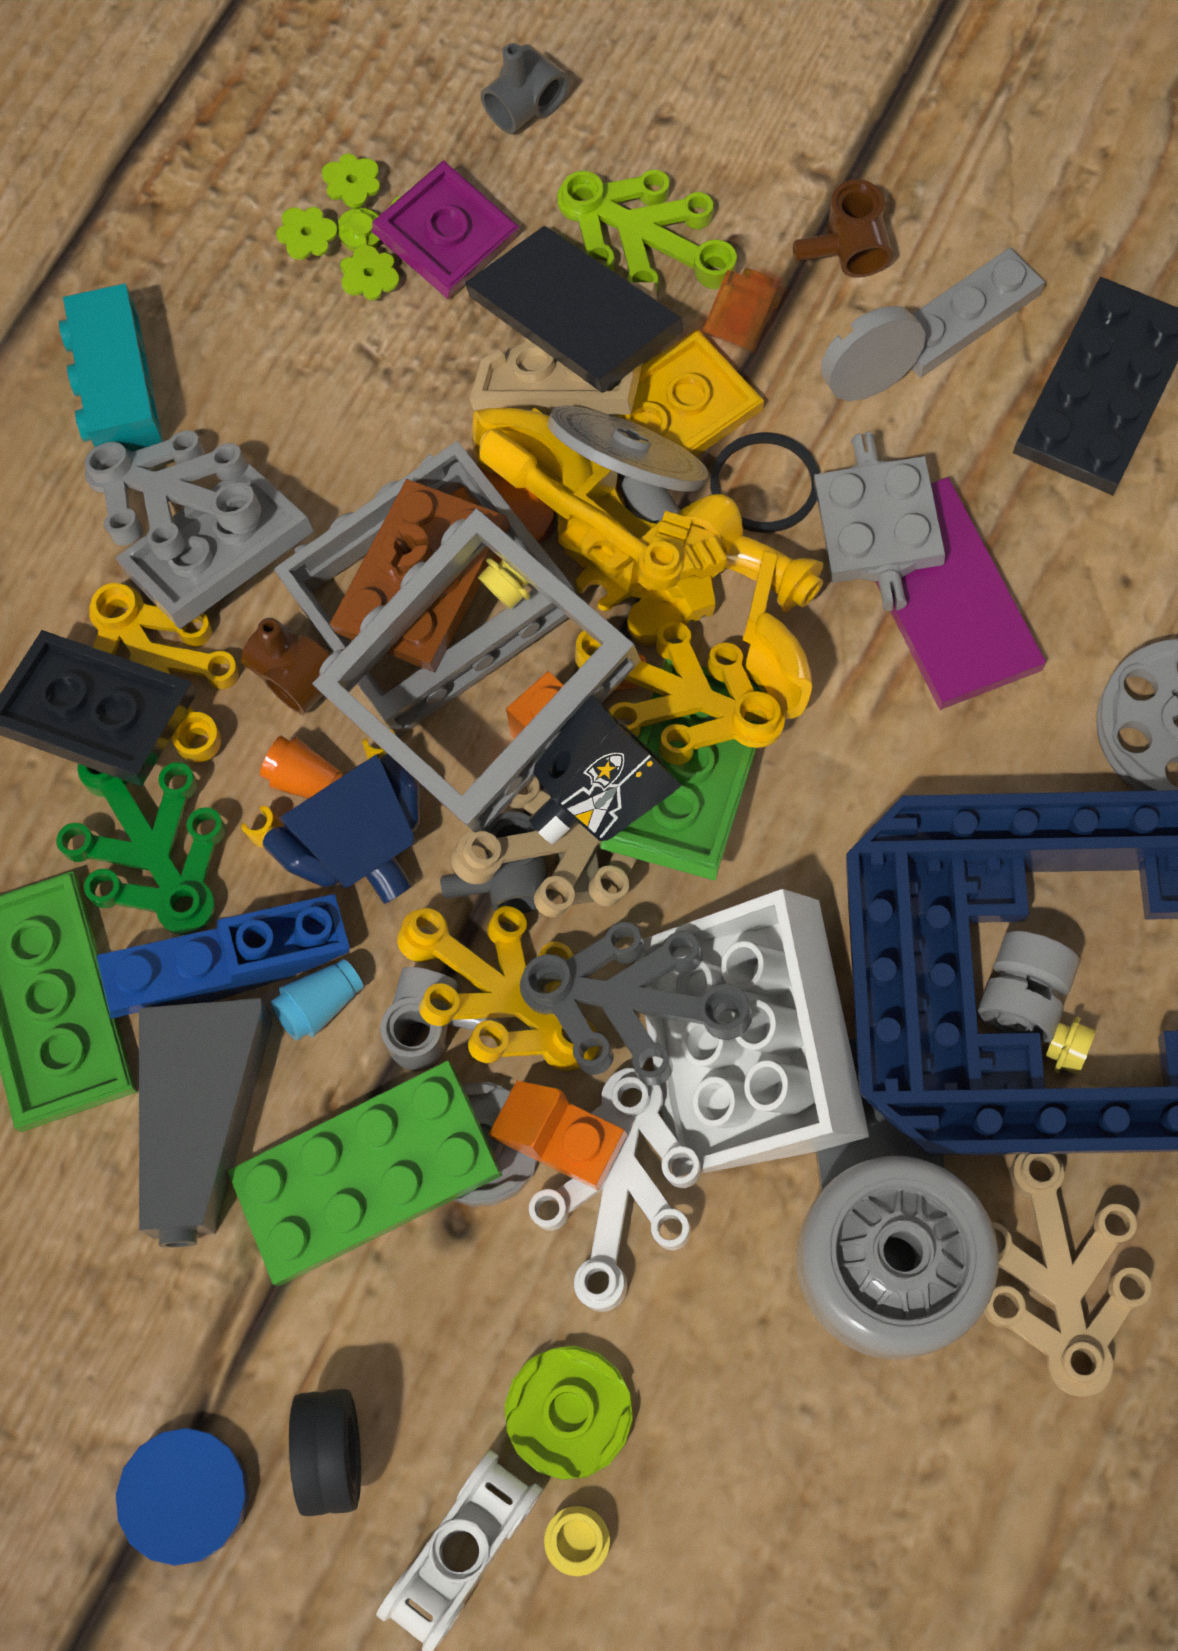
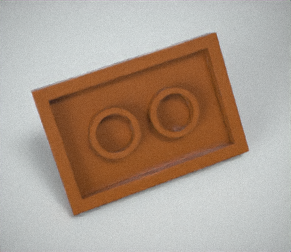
M406 479L335 612L330 626L336 634L354 640L360 633V626L364 618L377 606H385L401 589V581L406 573L417 563L426 562L439 549L443 535L454 522L459 519L466 520L477 508L507 534L510 528L507 516ZM485 546L386 654L436 673L482 583L478 577L489 566L486 560L488 558L494 559L496 554Z

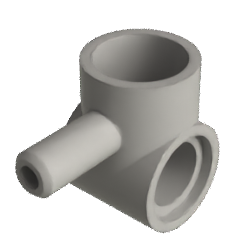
M404 967L400 974L392 1005L383 1015L380 1030L382 1039L391 1057L398 1065L408 1070L422 1071L431 1068L443 1057L447 1048V1029L449 1025L474 1031L475 1027L482 1021L493 1020L500 1023L501 1018L452 1020L444 1026H434L427 1023L419 1012V1004L427 988L433 984L443 983L451 986L458 993L460 984L455 979L439 972L418 967ZM440 999L430 1000L431 1004L438 1010L445 1011L449 1009L447 1004ZM423 1023L429 1026V1036L422 1044L409 1047L399 1042L402 1030L409 1024Z

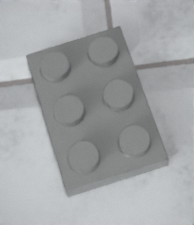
M247 463V469L242 476L231 481H221L210 490L216 492L221 487L234 482H243L250 485L261 505L260 521L252 531L245 534H234L224 529L216 516L185 507L172 516L173 523L176 524L185 540V548L180 555L170 560L158 559L148 545L146 536H144L115 557L125 574L179 630L314 532L307 516L249 463Z

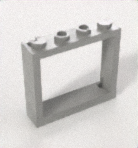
M458 441L434 457L429 454L422 461L420 467L400 481H392L384 485L377 492L374 499L357 511L343 514L337 518L327 532L309 544H303L294 548L296 553L274 568L288 592L332 652L341 648L345 649L349 645L343 636L334 632L330 626L331 619L311 592L367 554L405 480L409 479L449 495L463 487L476 505L506 515L510 524L507 535L574 592L570 582ZM534 588L529 592L530 599L528 601L522 598L512 610L506 608L448 649L436 673L421 668L386 694L370 672L359 681L357 686L390 730L392 729L399 738L567 619L568 616Z
M476 508L466 520L459 519L447 529L442 537L441 546L426 562L417 563L406 573L401 581V589L385 606H377L364 618L360 626V633L345 649H338L327 657L320 668V676L312 683L328 700L474 833L484 831L535 776L533 773L534 765L583 703L592 694L602 703L640 662L635 645ZM487 546L601 646L469 789L461 795L349 692L483 548Z

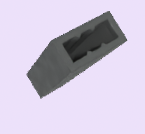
M261 998L139 1008V1230L153 1239H159L160 1247L193 1246L197 1244V1235L216 1234L230 1182L227 1170L234 1167L272 1027V1013Z

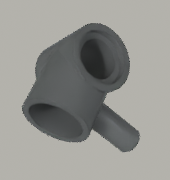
M516 43L507 44L502 50L503 66L499 77L481 91V101L488 116L501 130L509 134L516 132L534 116L543 119L553 114L565 100L570 87L569 75L529 44L522 46Z
M510 811L499 814L484 831L493 834L496 838L533 832L536 829L528 820L530 816L521 812ZM484 849L485 858H486V859H489V858H490V855H489L488 852ZM545 855L502 863L494 877L483 884L468 883L458 877L456 873L443 875L440 878L442 896L454 898L490 892L493 911L504 906L514 907L522 913L536 911L538 909L534 903V894L541 883L548 878ZM548 889L546 890V896L551 901L550 891Z

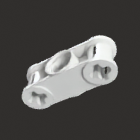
M492 1450L488 1451L459 1492L456 1503L434 1532L415 1562L404 1571L376 1613V1616L383 1622L391 1618L422 1642V1651H436L466 1605L464 1604L479 1580L507 1539L510 1540L544 1490L536 1483L530 1487L499 1465V1455ZM489 1485L494 1486L510 1498L513 1503L508 1505L489 1491L487 1487ZM458 1532L472 1534L479 1546V1556L476 1563L464 1572L450 1570L443 1558V1547L446 1541ZM409 1600H413L431 1614L433 1621H430L409 1604Z

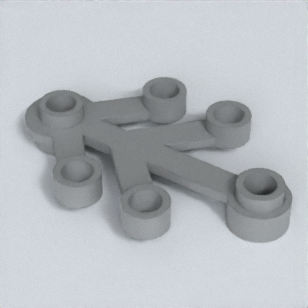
M186 430L178 432L169 440L135 452L124 448L120 443L106 442L93 448L86 456L85 478L94 491L105 494L108 516L104 521V527L117 545L125 546L132 544L143 533L141 522L135 512L129 508L127 487L143 492L150 526L146 541L154 555L160 560L173 559L180 555L185 548V540L176 524L173 523L169 501L216 516L220 525L234 534L248 533L260 521L261 505L250 485L243 482H234L221 487L215 492L189 483L215 473L223 481L235 480L242 476L247 469V462L239 446L236 444H223L215 448L211 453L205 454V449L198 435L194 431ZM172 459L176 463V465L156 472L147 470Z

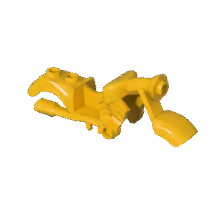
M503 407L487 408L473 412L472 446L478 466L489 473H498L515 488H527L557 512L558 543L565 547L564 553L585 568L576 579V591L583 593L589 586L595 584L603 586L607 594L598 601V609L602 611L611 610L624 599L631 596L641 598L638 603L632 606L627 619L628 632L639 645H656L658 629L666 622L676 621L687 625L692 619L694 622L701 620L703 615H706V617L712 616L716 602L711 579L719 572L724 571V568L738 572L756 581L743 641L750 643L745 663L746 674L762 692L776 699L785 719H792L803 714L812 691L811 670L806 654L799 641L787 627L770 613H765L770 590L778 594L777 602L784 613L789 612L797 605L802 608L808 605L822 587L823 580L819 576L823 570V562L808 558L791 559L763 543L743 536L742 518L738 506L730 497L723 494L703 497L676 513L665 510L662 520L657 524L635 517L624 507L615 490L618 473L593 462L561 442L547 426L548 415L542 414L535 407L531 411Z

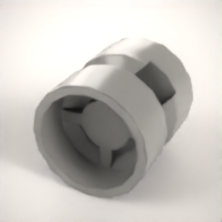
M1022 931L1007 932L1003 937L993 965L999 977L989 979L976 1011L979 1019L1002 1033H1040L1041 1043L1051 1042L1054 1039L1064 1010L1063 1004L1058 997L1066 996L1071 990L1080 964L1078 955L1060 942L1042 935Z

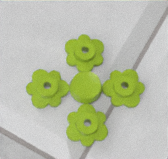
M347 153L340 157L339 162H329L323 167L322 179L328 184L326 189L329 198L333 200L342 199L347 206L353 209L343 213L336 226L335 222L331 219L323 218L322 211L317 207H309L305 212L300 208H289L282 214L283 226L277 229L276 237L281 244L286 245L287 253L290 257L296 260H303L308 258L311 253L316 256L325 255L328 252V242L333 241L338 233L342 244L348 250L353 251V257H346L340 263L341 272L344 274L341 280L343 290L352 296L363 294L366 299L373 301L380 298L382 291L390 292L396 289L399 284V275L393 269V256L389 253L378 254V251L375 249L380 243V239L372 233V222L378 215L370 209L360 208L366 203L367 196H374L380 190L379 181L376 179L379 173L378 165L372 159L362 158L357 160L355 155ZM400 197L395 198L392 201V204L396 202Z

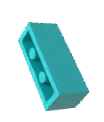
M126 283L63 297L67 319L59 321V330L66 351L68 353L73 352L75 363L67 365V374L75 397L81 396L83 408L75 410V418L83 442L92 441L94 447L106 442H117L132 452L163 442L139 314Z

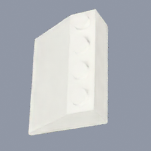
M780 889L643 939L644 951L635 963L662 947L667 937L678 931H687L695 935L703 955L700 965L695 970L688 973H678L672 970L645 988L702 997L705 992L715 985L732 984L744 991L752 1010V1021L747 1031L731 1040H721L713 1037L707 1032L703 1024L645 1015L648 1034L655 1043H659L666 1048L673 1063L671 1076L667 1081L660 1084L663 1094V1105L661 1107L663 1121L680 1145L691 1149L696 1154L701 1164V1174L817 1152L869 1137L819 900ZM681 946L674 951L673 957L685 958L691 954L693 948ZM732 1010L724 1011L719 1015L717 1022L720 1024L731 1023L737 1019L738 1013ZM655 1056L652 1059L654 1070H657L661 1066L663 1059ZM686 1157L675 1159L671 1164L673 1176L679 1178L687 1176L692 1170L693 1162Z

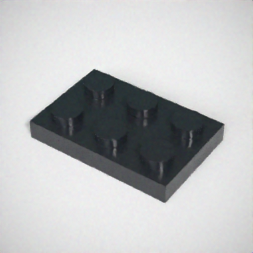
M41 630L0 693V736L142 787L197 694L191 681Z

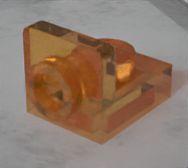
M744 268L742 275L727 270L702 331L708 336L754 353L772 308H778L781 301V296L777 289L771 287L774 280L763 273L749 268Z

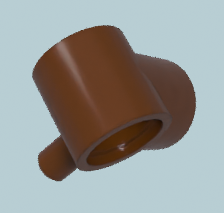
M860 179L849 180L840 184L832 195L827 234L796 239L793 242L794 258L797 261L838 255L842 272L854 278L871 276L886 268L892 261L893 251L882 216L885 202L881 190L873 183Z
M266 618L259 623L257 630L245 644L241 654V662L261 678L273 694L286 706L300 715H305L323 696L312 683L320 676V668L330 654L305 635L299 637L280 621L274 618Z

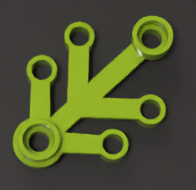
M648 170L640 177L609 183H602L601 179L592 172L577 171L567 176L557 193L558 208L567 219L578 222L585 247L584 252L594 259L606 260L607 262L603 265L614 271V252L608 245L604 244L600 221L618 229L629 271L627 276L629 283L654 282L658 295V275L650 268L644 244L694 269L695 277L706 288L720 289L731 282L735 276L737 255L729 243L713 239L697 246L661 227L678 222H684L685 225L692 229L707 227L713 219V201L707 194L694 192L687 195L685 199L666 202L669 198V178L660 170ZM656 185L661 187V189L651 191L647 187ZM640 198L647 206L628 210L616 203ZM702 208L705 211L703 213H693L690 210ZM716 267V268H719V269H721V270H716V271H715V270H710L709 268Z

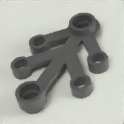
M630 922L614 924L609 928L604 938L569 959L546 954L538 956L529 962L520 980V992L525 1003L537 1013L555 1014L574 1045V1058L582 1071L587 1074L597 1075L605 1072L611 1066L614 1054L607 1038L601 1033L592 1032L576 1003L602 1007L633 1056L632 1065L638 1078L643 1083L651 1086L660 1085L669 1079L673 1071V1063L666 1048L652 1040L635 1013L703 1024L710 1035L721 1040H731L741 1036L747 1031L752 1021V1010L746 994L742 989L732 984L715 985L705 992L702 997L645 988L672 970L678 973H688L700 965L703 956L700 944L695 935L687 931H678L667 937L662 947L606 981L587 977L613 959L619 963L628 964L636 961L643 954L644 940L637 926ZM629 936L634 938L633 944L628 948L618 949L615 947L617 941L623 937ZM681 946L693 948L691 954L685 958L673 957L674 951ZM551 981L561 982V985L555 991L542 993L547 983ZM732 1010L738 1013L737 1019L731 1023L720 1024L717 1022L719 1015L724 1011ZM600 1046L603 1048L601 1056L597 1059H583L585 1052L590 1047ZM656 1056L663 1059L661 1066L657 1070L645 1071L642 1069L644 1062L650 1057Z

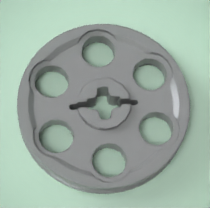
M1178 639L1153 643L1126 658L1112 674L1098 704L1096 727L1102 752L1114 772L1135 791L1178 790V787H1175L1168 781L1165 774L1167 765L1178 763V727L1174 724L1178 717V672L1176 665L1178 663ZM1133 676L1146 679L1153 687L1154 696L1145 701L1130 697L1124 688V680ZM1125 728L1139 730L1147 738L1148 749L1141 753L1128 752L1120 745L1117 737L1118 732Z

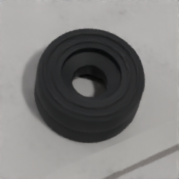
M347 1389L305 1392L295 1395L293 1398L289 1418V1461L293 1494L298 1511L302 1516L348 1513L356 1510L358 1507L361 1491L360 1437L355 1403L351 1392Z

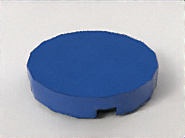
M189 1428L161 1432L139 1446L124 1466L116 1491L118 1522L129 1544L149 1560L173 1566L205 1561L219 1552L218 1550L223 1548L242 1526L249 1502L247 1472L233 1449L214 1434Z

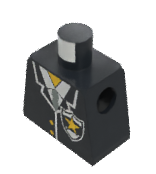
M592 694L534 765V775L551 798L528 820L536 831L552 845L577 822L599 841H608L681 787V784L657 755Z

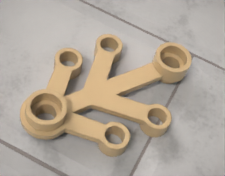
M536 776L525 786L528 794L522 795L518 793L508 806L517 809L523 808L534 814L551 798L550 795L539 789V781ZM578 822L554 845L546 841L537 831L496 838L493 834L486 831L475 833L471 831L466 833L452 852L451 864L455 873L462 880L471 884H483L494 877L502 863L565 852L552 876L546 878L534 894V903L540 913L547 917H559L573 903L575 897L573 887L595 847L601 845V841L595 838ZM475 845L485 849L490 858L481 859L477 857L472 850V846ZM613 853L608 865L600 868L590 880L589 893L592 899L602 906L616 905L629 889L627 876L637 859ZM601 879L612 881L616 886L617 893L607 892L601 885ZM552 889L557 891L561 895L563 903L555 904L551 902L546 896V890Z
M1019 1154L1011 1165L1010 1180L1014 1189L1021 1196L1031 1200L1045 1267L1012 1244L1011 1235L1003 1225L991 1222L995 1234L1002 1243L1001 1250L998 1253V1266L1054 1306L1059 1331L1025 1310L1026 1305L1023 1296L1018 1290L1010 1286H1000L994 1289L984 1314L993 1325L1008 1327L1047 1356L1048 1373L1060 1390L1076 1397L1091 1396L1102 1391L1112 1377L1113 1358L1108 1345L1130 1311L1149 1300L1152 1285L1148 1276L1137 1268H1125L1115 1273L1108 1284L1109 1298L1087 1328L1080 1301L1116 1246L1133 1237L1137 1229L1136 1217L1128 1207L1121 1204H1111L1099 1211L1094 1219V1232L1072 1263L1056 1192L1064 1180L1063 1164L1056 1154ZM1032 1161H1041L1048 1166L1050 1171L1048 1181L1040 1182L1031 1176L1029 1165ZM1108 1214H1116L1123 1219L1125 1231L1122 1236L1113 1235L1107 1230L1105 1218ZM1123 1277H1130L1138 1283L1140 1294L1136 1300L1127 1299L1122 1295L1119 1285ZM1005 1295L1013 1301L1015 1312L1011 1318L1005 1319L996 1314L993 1307L996 1296ZM1077 1350L1085 1352L1091 1359L1092 1368L1087 1375L1076 1373L1071 1366V1356Z

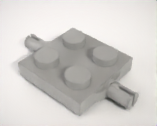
M865 432V452L862 435L859 433L851 439L857 465L849 469L814 474V485L832 583L855 579L879 581L883 610L893 611L891 593L893 591L897 611L907 605L901 577L917 569L944 565L945 560L926 458L922 456L892 462L878 461L874 434Z

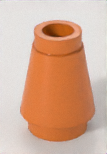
M281 735L277 737L270 747L259 772L260 777L270 781L269 788L309 799L345 775L299 738L294 737L292 740H289Z

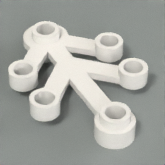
M634 1068L622 1069L614 1073L607 1080L602 1090V1105L591 1112V1114L624 1129L627 1134L599 1190L603 1189L591 1258L578 1268L574 1278V1289L579 1300L588 1308L598 1312L615 1309L622 1303L627 1293L626 1276L616 1263L629 1192L652 1223V1235L661 1247L667 1250L680 1249L687 1244L691 1236V1226L685 1215L679 1210L670 1207L635 1158L639 1131H641L663 1159V1174L673 1186L679 1188L690 1187L697 1182L701 1175V1164L696 1154L691 1149L680 1145L659 1116L663 1105V1094L660 1085L651 1086L643 1083L638 1078ZM629 1088H637L642 1091L641 1101L633 1107H626L621 1104V1096ZM679 1157H686L693 1162L691 1172L682 1178L673 1176L671 1174V1164ZM572 1178L556 1191L544 1189L537 1192L529 1203L530 1217L542 1229H559L566 1223L570 1212L599 1191ZM547 1200L558 1201L559 1212L557 1216L552 1220H542L539 1216L541 1204ZM668 1219H677L682 1223V1232L674 1240H665L660 1235L661 1225ZM598 1271L606 1272L609 1276L608 1288L600 1294L591 1293L588 1289L590 1276Z

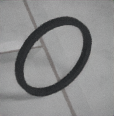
M775 433L749 434L731 442L720 452L713 464L710 477L711 495L721 494L718 484L719 473L726 460L736 451L754 444L778 445L792 451L806 465L811 477L810 495L805 504L796 513L785 519L773 522H759L741 516L743 529L752 532L774 533L791 528L801 522L811 512L817 501L814 474H819V471L811 454L793 439Z

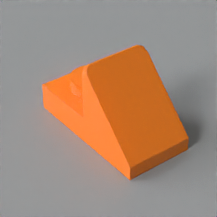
M517 1080L488 1136L599 1191L627 1134L624 1129L570 1104L561 1090Z

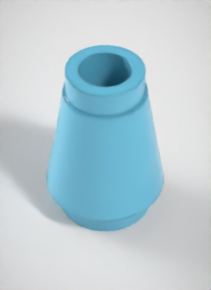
M342 959L335 965L332 964L280 987V995L271 1000L270 1005L283 1028L295 1041H299L307 1034L313 1038L357 992L363 989V983L351 964Z

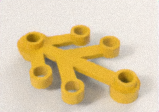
M109 583L100 587L94 593L89 606L90 620L98 630L93 648L115 655L122 639L131 653L130 661L170 674L168 670L206 677L208 683L216 689H228L237 682L240 672L234 657L230 653L215 651L208 654L151 643L142 628L176 632L186 645L199 647L210 640L213 631L211 623L204 612L179 630L157 606L144 604L140 593L131 586L121 583ZM127 608L123 615L110 618L114 610ZM193 622L203 623L198 632H185L189 624ZM220 664L230 666L225 675H212V671L216 666ZM189 706L171 739L178 753L185 760L200 763L211 759L218 752L221 746V734L210 716L202 712H194L191 706ZM200 735L208 737L207 743L202 747L196 749L190 747V743L195 737Z
M676 621L666 622L660 626L657 632L656 650L660 656L672 661L678 676L640 660L637 666L624 679L658 693L663 697L635 704L619 702L609 709L618 719L631 720L633 723L625 726L637 737L640 735L643 726L698 712H703L717 718L691 727L673 724L662 731L659 753L666 762L675 765L690 761L693 757L694 749L733 739L742 745L753 748L769 746L780 738L785 724L784 714L776 699L767 693L754 691L742 666L743 653L739 647L732 643L723 642L714 645L709 652L707 664L710 676L718 681L725 682L731 698L712 691L690 644V629L685 624ZM584 630L578 635L576 640L575 661L579 669L601 646ZM676 638L681 642L673 644L666 641V639ZM726 659L731 661L733 664L723 665L719 663L718 660ZM750 721H755L760 724H752L750 723ZM681 741L686 746L676 748L671 746L669 742Z
M510 906L500 907L494 912L487 926L488 936L496 945L501 973L451 937L448 925L439 912L430 908H422L406 915L397 934V945L404 956L420 963L439 958L484 992L458 994L454 988L447 984L437 983L429 986L419 1004L420 1015L427 1023L434 1026H444L452 1020L517 1017L533 1030L507 1032L506 1028L496 1021H482L475 1027L468 1040L470 1054L476 1060L483 1063H493L501 1057L542 1055L545 1061L555 1069L561 1071L581 1069L573 1055L574 1045L563 1037L562 1033H567L555 1014H540L533 1011L525 1003L521 995L520 980L526 965L520 939L527 927L526 918L521 911ZM499 922L510 924L515 932L505 931L500 927ZM417 926L425 927L433 932V934H425ZM560 942L545 944L538 956L551 954L565 959L574 956L571 949ZM551 981L547 983V993L559 988L561 982ZM440 999L447 1004L449 1009L445 1011L438 1010L431 1004L430 1000ZM586 1019L592 1032H597L592 1023ZM489 1036L493 1038L498 1047L490 1048L485 1046L479 1037ZM599 1046L590 1047L585 1052L583 1059L593 1060Z

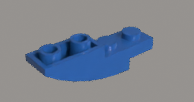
M335 894L219 919L217 920L216 929L97 955V963L110 1019L138 1013L139 1008L209 1003L253 990L349 953L350 946Z

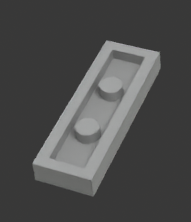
M1009 247L913 313L926 335L924 348L911 369L922 378L1040 296L1045 282Z

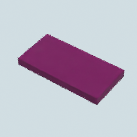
M949 477L931 483L945 552L944 565L917 569L901 577L907 605L896 611L893 591H891L893 611H890L939 710L1043 670L1046 664ZM875 581L880 590L879 581Z

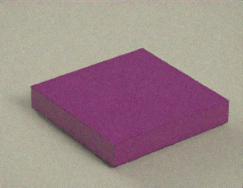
M444 160L372 222V233L447 299L518 237L520 228Z

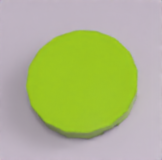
M578 1346L550 1349L528 1360L513 1378L504 1405L507 1433L517 1454L537 1472L560 1480L587 1478L609 1466L626 1445L633 1421L630 1392L619 1370L599 1353Z

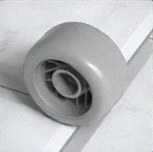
M907 1156L879 1157L858 1163L840 1173L822 1190L810 1206L802 1222L797 1240L796 1267L798 1279L804 1298L814 1316L837 1340L860 1353L877 1358L895 1360L916 1358L935 1352L957 1341L976 1324L984 1313L992 1297L998 1276L999 1258L996 1235L991 1220L980 1200L954 1174L934 1163L919 1158ZM899 1238L911 1246L915 1254V1263L911 1271H897L887 1263L883 1252L887 1239Z

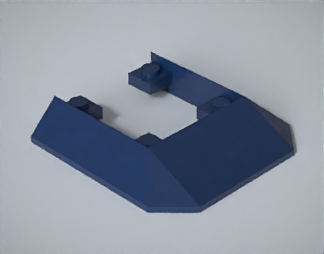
M1178 790L903 795L846 853L845 857L859 1094L926 1156L1178 1152V1031H1163L1158 1036L1163 1087L1045 1089L1040 1033L978 1034L969 923L1025 922L1029 916L1025 872L1139 870L1144 919H1178Z

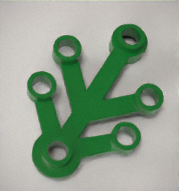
M174 762L166 765L161 770L158 782L164 793L152 830L126 788L127 781L105 773L92 774V768L78 764L77 771L81 782L93 795L105 797L132 842L93 835L85 825L70 823L58 832L56 838L58 849L68 860L73 862H83L87 859L148 870L160 887L154 888L122 883L113 871L97 869L90 873L85 880L84 891L94 905L100 908H111L119 905L154 912L157 914L162 926L177 935H189L204 929L213 918L215 912V898L211 890L205 885L215 846L223 839L226 827L219 813L212 808H199L190 814L187 820V830L193 842L180 875L170 858L187 800L194 795L197 789V780L191 769L184 763ZM178 775L187 776V781L183 787L179 789L169 788L172 778ZM205 820L216 822L214 830L209 834L201 835L197 833V828L201 822ZM77 835L85 836V842L82 847L77 850L68 849L70 839ZM101 882H113V889L108 895L102 897L95 895L96 888ZM184 896L193 897V905L189 910L185 912L175 911V903L178 899Z

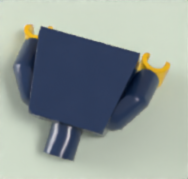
M364 738L362 744L367 759L365 762L280 818H277L269 807L265 805L260 806L259 810L267 818L264 827L259 830H250L243 822L241 829L253 844L264 848L287 872L323 888L339 884L342 888H348L363 877H366L383 904H386L413 886V883L395 856L416 842L413 833L421 823L420 784L382 748H372L368 743V739Z

